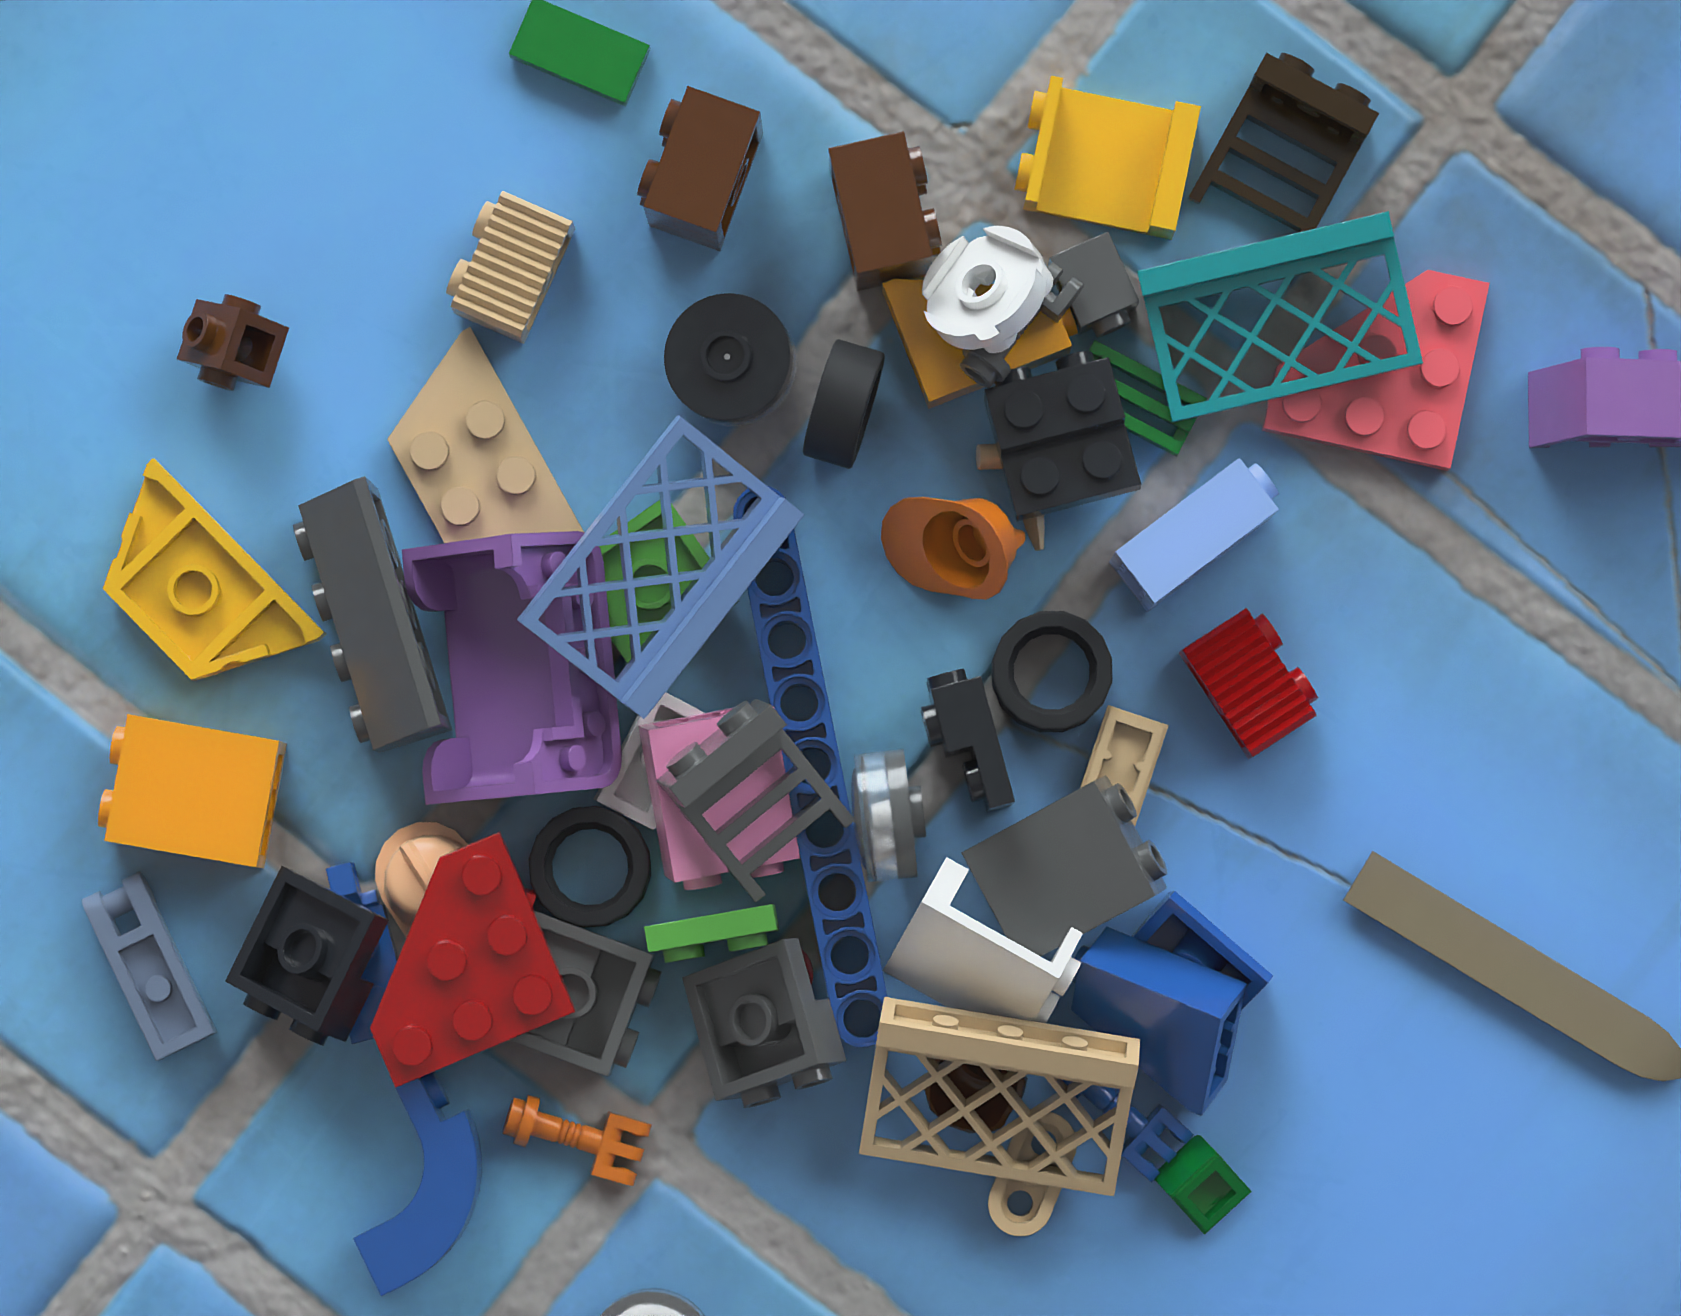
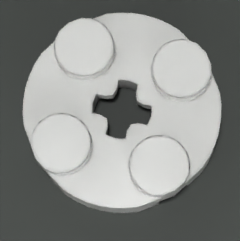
M992 226L983 228L988 236L979 237L970 243L962 236L950 243L929 267L923 281L922 295L927 300V312L924 311L927 321L947 343L961 349L975 350L984 348L989 353H999L1008 349L1015 342L1017 333L1036 315L1044 297L1050 293L1053 287V277L1045 266L1041 254L1024 234L1010 227ZM995 280L994 285L988 292L979 297L976 295L975 290L980 284L989 286Z

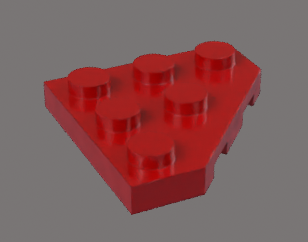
M500 831L440 856L370 1027L395 1088L574 1013L576 1010Z

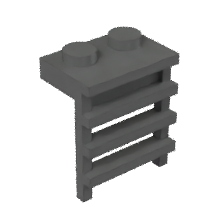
M754 699L751 703L746 700L730 710L717 723L719 727L717 731L700 745L694 742L680 751L666 765L668 771L656 780L754 902L759 901L766 894L750 874L827 810L831 811L844 828H847L855 821L853 816L783 730L787 725L771 704L758 699ZM782 750L794 766L715 831L702 814L778 751ZM806 780L818 796L739 861L726 844L802 781Z

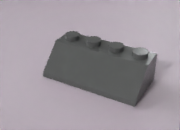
M364 476L298 505L303 521L293 524L295 537L304 561L314 558L321 582L312 585V591L322 621L333 619L340 643L330 646L341 682L352 680L359 704L350 706L349 711L359 742L363 743L370 740L373 750L381 753L452 731L414 604L407 594L404 571L378 488Z

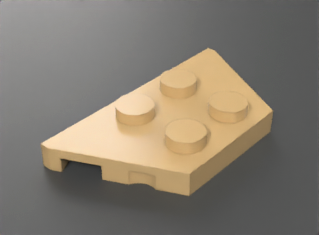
M471 327L463 330L387 439L444 543L515 533L584 532Z

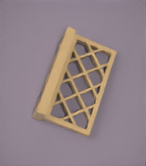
M884 997L859 1154L1114 1196L1133 1089H1135L1139 1066L1140 1039ZM888 1051L916 1055L928 1072L904 1088H901L886 1069ZM935 1059H940V1060H945V1061L942 1062L941 1064H938ZM962 1064L976 1065L983 1069L992 1083L965 1099L947 1074ZM998 1069L1007 1070L1009 1072L1002 1075ZM1028 1074L1045 1077L1057 1092L1032 1109L1026 1106L1011 1086ZM1063 1080L1073 1081V1082L1067 1086V1085L1063 1082ZM937 1082L955 1107L929 1123L910 1098ZM884 1085L891 1096L880 1103ZM1092 1085L1119 1089L1116 1107L1095 1120L1091 1118L1075 1097ZM1001 1092L1019 1117L995 1133H992L974 1109ZM1065 1103L1083 1128L1056 1144L1038 1120ZM898 1106L902 1108L918 1129V1131L902 1141L875 1136L877 1120ZM964 1116L982 1141L967 1151L949 1149L937 1133ZM1113 1124L1109 1141L1102 1130ZM1026 1127L1030 1129L1046 1150L1030 1162L1012 1159L1001 1145V1143ZM1092 1138L1107 1157L1104 1174L1076 1170L1065 1154ZM927 1140L930 1145H924L921 1143ZM991 1151L994 1156L984 1155V1154H986L987 1152ZM1055 1161L1058 1167L1050 1166L1049 1164Z

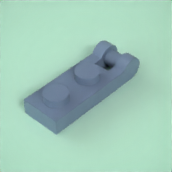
M139 871L123 879V887L106 895L98 891L83 898L82 905L156 1061H159L217 1033V1030L158 909L153 892L144 875ZM134 910L141 926L121 935L115 918Z

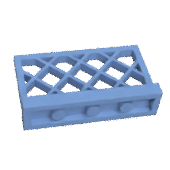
M677 415L517 620L626 707L645 719L805 514L785 498L776 494L684 418ZM683 436L700 450L703 478L669 482L666 456ZM712 460L729 474L714 476ZM657 469L658 483L644 485ZM740 482L758 497L741 519L718 521L715 485ZM704 487L708 523L673 527L670 491ZM659 492L663 529L628 533L626 507L635 495ZM617 520L618 534L604 536ZM733 529L721 544L719 531ZM709 532L711 558L700 570L678 572L674 536ZM664 538L668 574L633 578L629 542ZM619 543L623 580L588 584L586 558L595 546ZM577 571L578 585L564 587ZM693 580L681 595L679 582ZM669 583L671 609L660 621L638 623L634 588ZM624 589L628 625L593 629L589 593ZM579 595L583 631L556 634L538 620L555 598ZM653 631L643 645L640 646L639 633ZM629 634L631 660L614 680L597 666L594 639ZM584 640L586 657L567 642Z

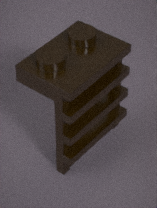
M1266 52L1245 95L1188 199L1200 204L1209 185H1212L1297 232L1315 229L1379 113L1368 107L1371 100L1357 89L1343 83H1337L1336 87L1332 88L1313 78L1315 70L1303 60L1288 53H1281L1279 58H1276ZM1248 119L1335 166L1327 183L1323 184L1236 137L1244 121ZM1230 152L1317 199L1309 216L1301 215L1218 170L1226 154Z

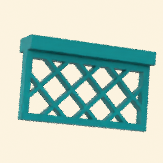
M1389 211L1137 271L1173 423L1423 364ZM1384 255L1390 282L1377 303L1344 284L1358 261ZM1347 264L1338 279L1323 271L1324 269ZM1312 273L1333 286L1314 318L1281 299L1295 276ZM1284 279L1275 294L1260 286L1261 284ZM1250 288L1270 301L1251 333L1219 314L1233 291ZM1339 291L1372 310L1352 342L1320 323ZM1392 291L1398 316L1383 308ZM1221 294L1213 309L1198 301V299ZM1186 302L1208 317L1189 347H1186L1165 334L1160 308ZM1276 306L1281 307L1309 325L1290 356L1258 338L1259 333ZM1379 314L1402 329L1407 354L1381 360L1358 345ZM1214 320L1246 339L1227 371L1195 352ZM1315 329L1347 348L1334 371L1316 374L1296 361ZM1253 344L1285 363L1271 386L1254 389L1233 376ZM1168 345L1184 354L1175 369L1173 368ZM1353 353L1369 362L1345 368ZM1190 359L1222 377L1208 401L1182 406L1177 380ZM1291 367L1306 376L1305 378L1282 383ZM1229 382L1244 391L1220 397Z

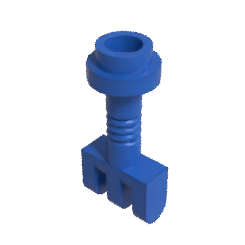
M1063 1080V1082H1064L1067 1086L1073 1082V1081ZM1092 1085L1075 1096L1077 1099L1081 1095L1085 1096L1105 1114L1116 1107L1118 1093L1114 1088ZM1160 1104L1147 1118L1134 1106L1130 1105L1126 1134L1129 1138L1123 1144L1121 1156L1152 1183L1160 1172L1151 1161L1142 1157L1145 1151L1151 1147L1169 1163L1177 1153L1159 1138L1160 1134L1168 1128L1174 1138L1185 1144L1194 1134Z

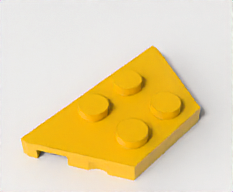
M152 458L146 464L142 475L145 477L133 512H129L121 535L122 543L117 557L112 560L102 589L191 680L197 681L320 641L326 635L317 623L156 459Z

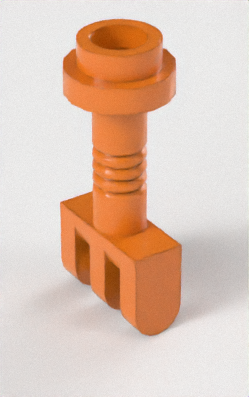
M527 1095L525 1100L513 1097L502 1132L504 1135L514 1137L513 1144L526 1147L530 1136H534L550 1142H558V1144L563 1143L565 1146L570 1144L571 1148L576 1146L578 1150L595 1155L590 1170L591 1175L634 1186L637 1174L624 1167H615L613 1164L616 1155L641 1162L645 1149L621 1142L623 1131L639 1137H649L652 1124L608 1111L603 1130L587 1125L581 1126L580 1123L575 1125L573 1121L569 1123L567 1119L563 1121L560 1117L538 1111L540 1098Z

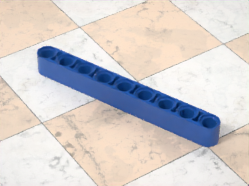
M768 486L780 497L786 499V497H784L777 489ZM746 489L737 498L733 508V520L741 519L747 508L758 498L749 489ZM793 529L766 563L779 562L786 565L793 574L791 587L784 594L770 596L758 588L756 576L747 588L769 701L787 724L783 730L801 752L808 749H818L829 757L831 770L824 781L851 814L795 530ZM784 624H792L800 628L806 637L803 651L791 659H783L776 656L769 647L771 633L777 627ZM794 687L811 689L818 698L816 713L810 719L803 722H795L788 719L781 709V701L784 695ZM782 751L786 773L794 765ZM801 782L789 792L793 816L818 796L811 786ZM852 823L847 828L843 827L841 840L829 848H820L813 845L807 837L806 829H804L796 837L828 997L838 1032L847 1044L855 1047H870L876 1044L878 1030L870 1036L858 1037L851 1034L844 1024V1012L852 1002L857 1000L871 1001L879 1008L881 1013L884 997H888L854 826ZM832 874L848 876L856 887L854 902L842 911L827 909L819 898L821 882ZM846 936H854L861 939L869 951V960L866 966L855 974L840 972L831 960V951L834 944Z

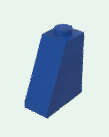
M1106 926L1090 948L1083 945L1074 957V959L1081 962V965L1072 980L1075 983L1071 1010L1096 1032L1140 1039L1138 1068L1186 1109L1202 1116L1228 1079L1247 983Z

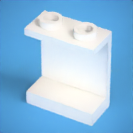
M946 857L883 971L949 1008L1046 1023L1060 996L1063 997L1081 965V962L1072 958L1071 955L1083 933L1071 927L1049 962L950 906L969 869Z

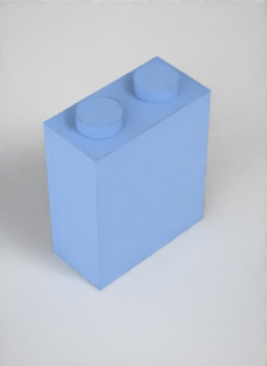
M1238 458L1115 551L1109 563L1146 612H1149L1268 522L1279 510L1273 502V498L1279 492L1258 464L1255 463L1250 468H1247L1243 461Z

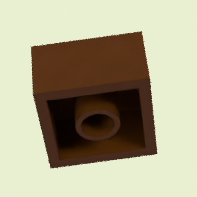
M687 86L682 102L671 99L659 131V135L663 136L662 146L665 147L660 162L652 159L648 160L639 183L637 195L641 196L640 205L644 207L650 227L721 251L763 136L761 112Z
M902 131L828 148L830 175L857 291L882 286V283L892 279L924 277L932 264L933 257L941 253L940 246H942L934 208L922 211L919 196L927 194L926 184H928L920 146L908 148L905 133Z

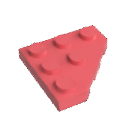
M1426 270L1405 284L1423 364L1268 400L1262 431L1448 471L1451 469L1490 283L1432 270ZM1392 292L1383 308L1398 316ZM1369 308L1365 309L1333 331L1352 342L1372 310ZM1379 314L1358 345L1381 360L1407 354L1402 329ZM1325 335L1304 348L1296 361L1316 374L1331 372L1335 370L1347 348ZM1353 353L1345 368L1369 362ZM1284 362L1275 368L1272 383L1284 366ZM1291 367L1282 383L1305 378L1306 376Z

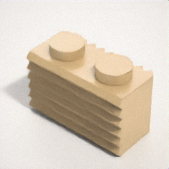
M502 191L499 195L497 204L486 201L478 215L472 232V236L480 239L477 249L473 253L471 262L464 259L459 260L447 286L446 294L454 297L451 303L454 313L524 344L575 232L573 221L505 191Z

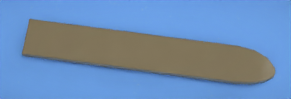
M1371 852L1345 895L1344 902L1616 1066L1639 1077L1658 1081L1681 1078V1048L1669 1032L1648 1016L1376 852Z

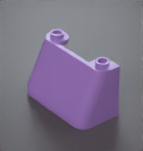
M584 532L515 533L402 549L404 581L407 594L413 604L423 611H444L456 738L438 740L426 751L422 771L425 805L604 788L611 785L618 777L621 769L622 750L617 699L517 620L580 540ZM595 546L586 558L588 584L606 582L604 561L599 546ZM577 571L564 587L578 585ZM607 591L589 593L593 629L610 627ZM579 595L555 598L538 620L556 634L583 631ZM611 637L594 639L597 666L615 680ZM584 640L567 642L586 657Z

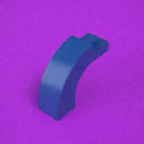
M435 1071L396 1087L423 1148L424 1170L418 1191L408 1206L398 1215L353 1238L381 1296L416 1279L438 1263L451 1250L470 1221L480 1191L482 1152L475 1121L470 1109L448 1119L445 1118L441 1108L450 1104Z

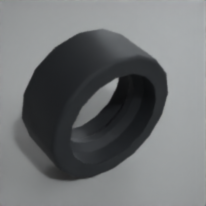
M840 339L835 341L827 359L809 418L803 444V454L805 456L848 469L852 468L859 452L878 390L885 360L883 352Z
M1039 611L1018 620L1001 637L991 662L992 687L1001 708L1018 724L1037 732H1065L1084 724L1104 704L1112 684V657L1103 636L1087 620L1065 611ZM1042 635H1061L1073 640L1084 651L1089 663V681L1084 693L1073 704L1061 709H1043L1031 704L1020 694L1014 680V663L1019 651L1030 640Z
M598 806L571 808L553 817L536 836L528 859L530 884L540 904L558 920L583 928L608 926L628 916L644 898L651 878L650 851L640 831L621 814ZM597 829L609 833L621 844L627 856L628 874L624 886L613 898L601 904L583 905L571 901L559 890L553 878L552 862L557 848L566 837L580 830Z

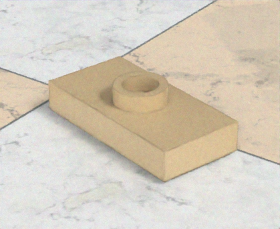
M1108 705L1080 788L1105 775L1110 780L1112 786L1117 783L1121 784L1131 798L1137 813V817L1131 820L1135 827L1169 725Z

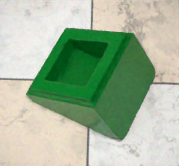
M1196 1135L1176 1152L1177 1155L1169 1163L1165 1162L1158 1169L1160 1174L1154 1180L1205 1235L1252 1191L1201 1135Z

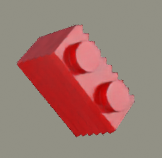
M1245 608L1182 649L1179 655L1246 757L1250 759L1317 716L1310 704L1316 701L1318 696L1307 677L1298 667L1288 672L1286 666L1282 663L1275 650L1283 646V643L1266 616L1262 613L1253 619L1251 613Z

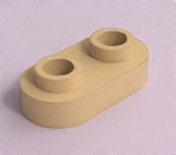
M1050 1112L1038 1120L1046 1131L1054 1135L1056 1144L1075 1133L1068 1121L1056 1113ZM1028 1127L1011 1137L1006 1151L1014 1160L1030 1162L1039 1156L1032 1149L1031 1142L1034 1135ZM1076 1148L1065 1154L1071 1163L1074 1159ZM1055 1161L1049 1164L1050 1166L1058 1167ZM995 1177L988 1196L990 1216L996 1226L1007 1234L1013 1236L1034 1234L1048 1222L1062 1188ZM1015 1191H1025L1032 1198V1206L1027 1213L1016 1215L1008 1209V1198Z

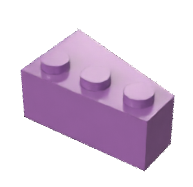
M1589 347L1581 349L1580 359L1528 372L1529 448H1549L1550 445L1566 441L1589 442V447H1610L1611 443L1649 444V447H1681V361H1677V350H1642L1638 352V359L1620 358L1619 348Z

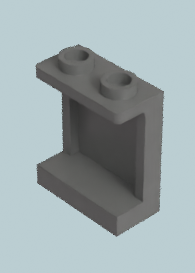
M1106 775L961 852L1006 937L1040 957L1060 947L1071 927L1084 934L1167 889L1162 879L1163 876L1167 875V868L1160 852L1150 840L1143 843L1131 821L1137 817L1131 798L1121 784L1117 783L1112 786Z

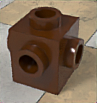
M225 294L222 304L196 299L192 314L187 319L183 328V341L177 360L200 368L197 377L199 381L225 390L234 391L237 381L270 388L289 327L259 316L261 306L240 297Z

